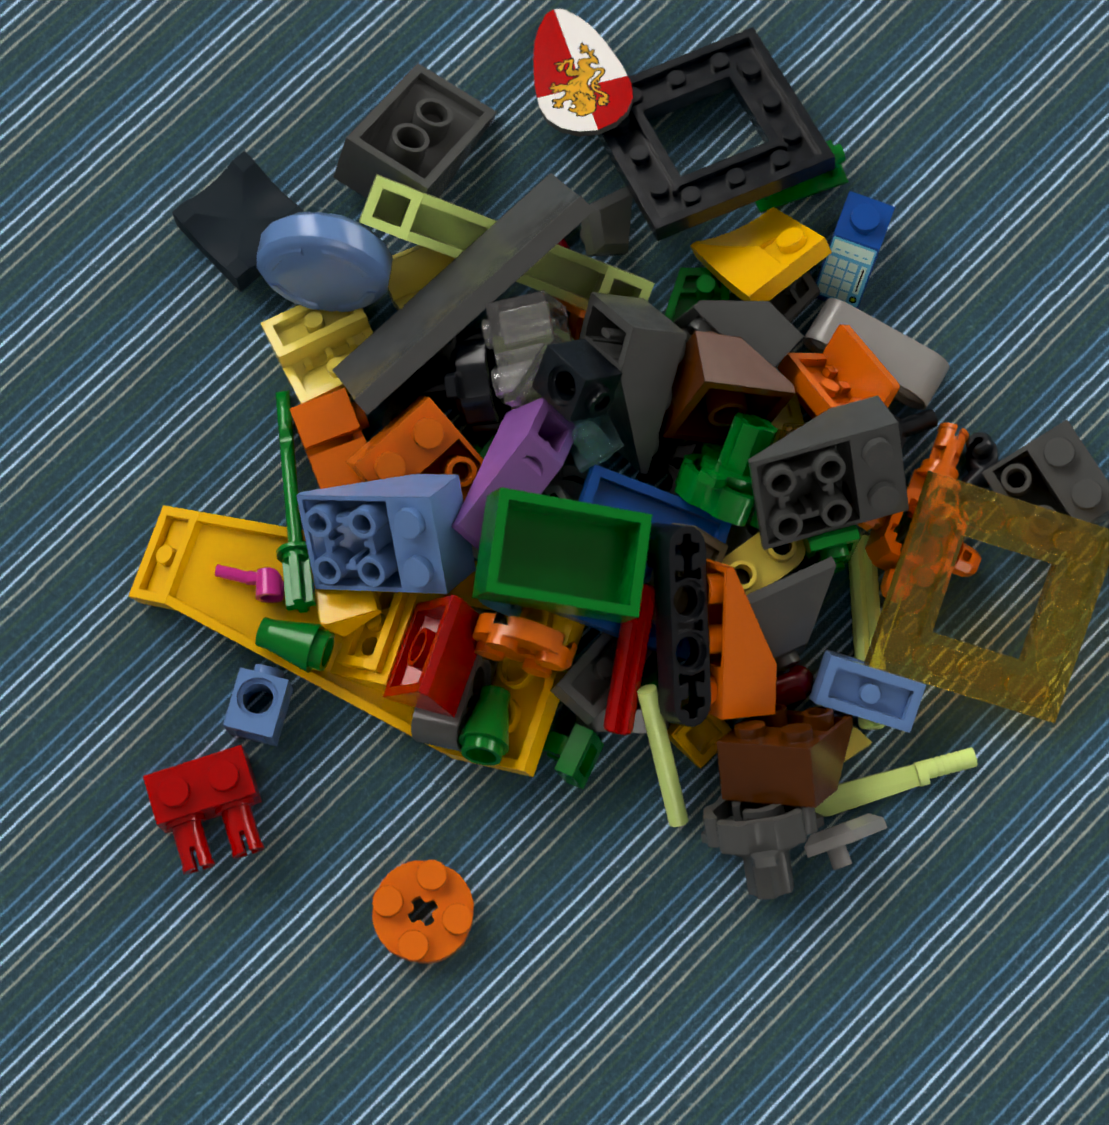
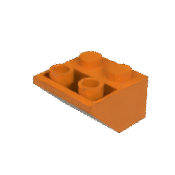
M419 396L346 462L363 482L411 474L459 475L464 501L484 459L430 397Z

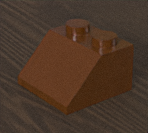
M695 331L686 342L684 357L677 366L672 384V401L669 408L665 410L660 428L662 438L724 445L735 414L740 412L756 415L772 423L795 395L794 384L741 337L718 334L712 331Z

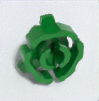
M738 412L734 416L724 446L700 442L698 447L700 453L684 456L675 481L676 487L674 491L684 501L704 510L711 516L740 527H745L755 504L748 459L773 444L778 428L774 427L770 421L759 416ZM755 510L750 525L759 529Z

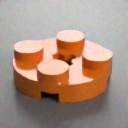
M481 613L478 616L472 637L477 642L474 652L479 656L494 661H503L504 657L522 662L523 671L542 678H551L553 670L564 671V669L571 667L577 644L573 641L564 646L565 634L541 623L510 615L507 625L493 623L496 613Z
M415 860L396 867L382 880L373 896L372 921L378 938L389 952L409 962L433 964L451 957L465 944L473 925L474 903L468 885L455 870L437 860ZM420 898L425 903L434 901L438 906L432 912L434 922L427 926L421 920L413 923L409 918V914L414 911L413 902Z

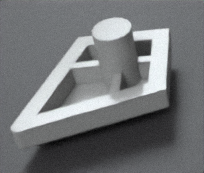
M868 813L811 834L804 849L808 858L827 851L832 868L836 870L853 864L846 844L887 828L884 817Z

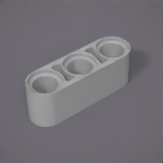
M828 298L803 338V344L812 353H823L837 327L840 324L850 325L899 383L900 389L894 399L917 410L926 409L950 368L948 362L932 349L840 299Z

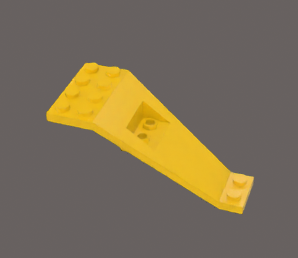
M163 505L128 595L130 598L141 604L178 611L411 737V721L415 707L383 698L416 604L455 595L462 598L470 606L492 610L478 599L472 598L476 570L448 594L377 591L382 612L346 637L332 632L335 634V641L326 668L322 672L312 669L307 673L271 651L256 646L255 641L258 628L264 617L281 621L321 624L316 606H310V611L300 613L298 609L288 611L286 609L285 590L283 601L279 603H265L255 599L256 585H246L245 583L215 576V569L218 564L254 572L260 568L271 567L280 573L284 582L283 566L277 559L276 550L279 546L288 543L287 527ZM302 530L303 541H306L304 530ZM522 607L521 618L541 623L565 634L563 645L566 646L574 641L578 647L585 625L545 610ZM505 615L508 624L510 616ZM504 657L503 661H498L491 685L502 687L511 694L509 701V751L507 754L502 755V760L499 764L487 767L534 777L560 700L550 690L570 668L564 669V671L553 670L551 678H542L523 671L522 662ZM426 744L452 759L473 763L465 759L461 751Z

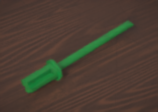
M290 390L276 392L275 395L288 543L279 546L276 550V555L283 566L286 609L288 611L298 609L300 613L310 611V606L316 605L307 545L302 537L301 516L296 496L299 491L293 423L289 409L291 408Z

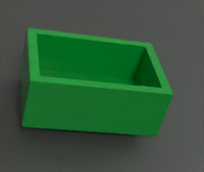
M500 487L486 497L472 598L618 623L639 618L652 514Z

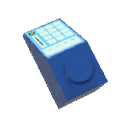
M849 191L829 244L832 253L825 257L816 281L820 289V295L817 299L826 301L828 298H836L858 309L895 209L894 206Z

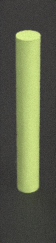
M654 684L643 685L637 691L668 822L672 827H680L687 824L689 819L665 719L660 713L658 689Z

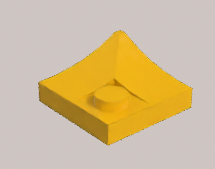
M774 207L736 230L718 237L695 241L690 245L695 257L742 301H770L832 253L825 237Z

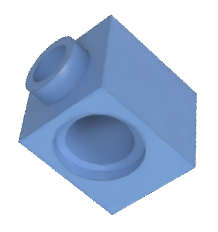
M255 664L254 670L240 667L223 723L228 734L273 746L278 745L293 693V687L288 679L283 678L284 672L282 670L262 664ZM265 691L273 695L272 705L267 711L252 713L247 710L248 700L253 694Z

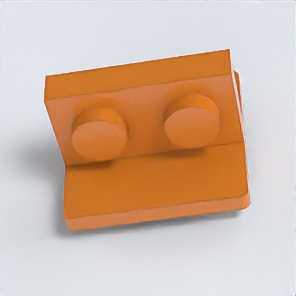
M840 324L837 327L823 353L789 352L777 367L794 384L795 394L800 405L812 419L830 408L877 395L888 408L900 389L897 380L850 325Z

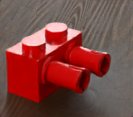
M242 745L143 776L156 824L165 833H173L183 867V874L199 872L193 854L194 851H196L199 865L203 867V870L215 865L202 823L218 816H222L232 850V858L248 856L242 838L243 835L246 837L252 854L264 850L265 847L261 842L251 809L253 805L261 803L262 799L249 756Z

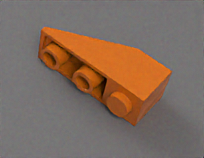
M707 558L711 707L708 714L721 720L774 715L776 704V661L734 567Z

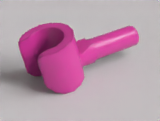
M219 564L216 566V577L245 583L246 585H256V600L265 603H279L283 601L284 582L276 569L265 567L254 572Z

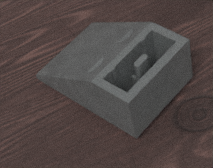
M591 292L579 339L585 338L623 373L615 391L611 407L606 415L596 417L599 432L640 473L648 474L652 457L659 448V431L665 410L669 408L672 401V384L677 366L685 354V338L687 333L644 298Z
M878 395L830 408L748 459L761 544L764 550L909 510L899 424Z

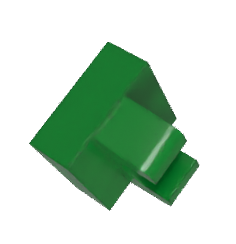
M575 724L569 737L549 730L543 751L547 752L546 756L557 762L554 769L566 783L584 789L604 747V743L593 730Z

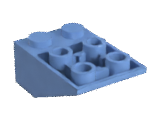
M411 474L304 491L296 495L315 589L448 594L476 570L471 543L452 528L464 502L459 475Z

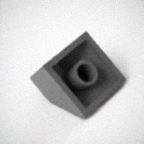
M832 556L746 595L776 661L777 673L783 672L801 661L798 655L804 652L836 568V563Z

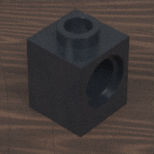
M584 338L547 345L532 387L568 422L606 415L614 401V394L623 373Z

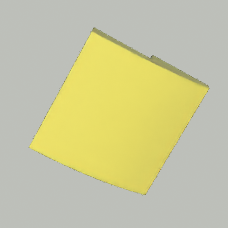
M297 305L260 323L300 404L343 388L349 394V391L333 372V369L373 334L362 308L350 312L314 310Z

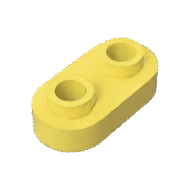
M758 532L725 556L722 563L732 566L734 569H744L747 571L750 580L747 584H741L747 595L783 579L794 571L803 560L806 549L802 539L788 543L789 553L785 555L777 554L773 548L764 550L761 544L760 532Z

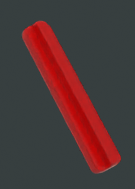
M643 583L639 618L621 623L603 724L606 731L614 734L630 735L634 727L638 704L637 691L641 686L655 606L654 586Z

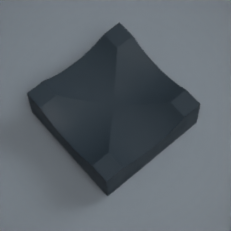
M244 150L214 182L196 196L184 201L172 214L177 227L242 292L261 275L257 269V251L261 233L271 222L304 211L269 179Z

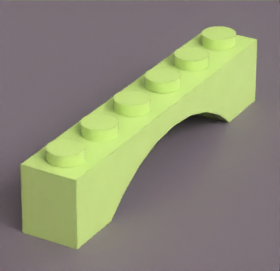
M378 174L375 176L359 219V223L453 258H457L497 222ZM558 244L516 281L587 310L591 292L644 298L648 301L655 284L648 279Z

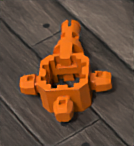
M941 423L939 425L929 458L921 462L920 468L914 469L907 487L909 505L907 516L920 523L925 520L929 521L928 529L934 532L932 540L936 541V544L931 548L926 563L922 562L924 557L910 550L906 553L901 552L902 544L895 541L898 533L894 532V529L899 525L903 512L856 524L866 531L872 529L865 550L872 564L885 571L880 586L881 594L893 602L900 603L911 594L915 585L929 581L946 570L961 577H970L976 573L982 558L977 550L964 542L959 544L966 524L959 508L953 506L956 494L960 488L957 482L959 472L956 466L964 445L969 438V432L961 428L958 436H955L958 428L957 424Z

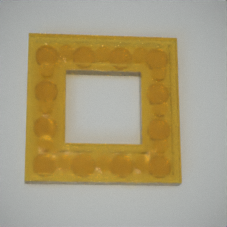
M928 471L864 663L876 669L1055 723L1109 566V529ZM964 536L1051 563L1019 658L933 632Z

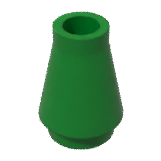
M264 617L258 628L255 644L258 647L271 651L307 673L312 669L322 672L331 657L335 634L326 631L321 624L281 621Z
M486 685L481 688L479 698L459 737V743L462 746L461 754L465 759L476 764L491 766L499 764L502 760V755L508 753L509 701L511 696L508 690L495 685Z

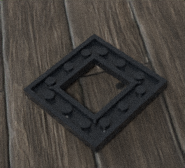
M753 27L629 76L628 78L632 83L633 105L628 116L617 127L597 135L657 241L836 169L833 152ZM731 89L764 143L681 177L649 121Z

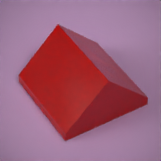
M455 595L417 603L383 698L455 717L477 656L474 652L477 642L473 639L472 635L480 614L466 601Z

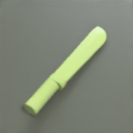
M970 747L946 755L914 762L904 767L840 783L837 790L815 808V812L823 815V817L833 816L918 786L930 785V779L977 767L976 754L974 749Z

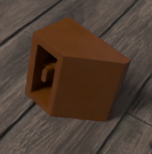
M775 704L774 715L748 717L746 720L735 724L734 729L716 741L722 800L818 807L838 788L853 727V715L835 714L833 709L828 707H812L804 711H790L783 704Z

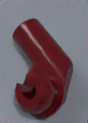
M796 665L790 668V672L776 677V704H783L787 707L804 700L812 690L814 680L812 672L804 666Z

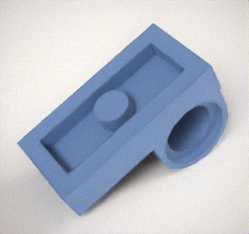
M825 650L809 698L815 704L910 733L926 684L873 667L854 657Z

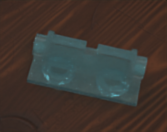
M608 412L606 415L573 421L575 429L572 432L573 444L570 452L581 473L595 464L605 462L614 452L624 447Z

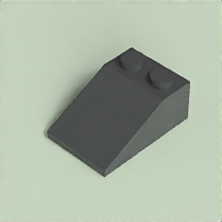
M417 63L346 137L333 178L365 198L369 195L376 174L440 198L494 120L497 112Z

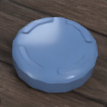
M298 212L271 222L261 233L257 251V269L267 284L288 301L314 310L350 312L377 302L388 291L393 257L385 243L362 223L338 214Z

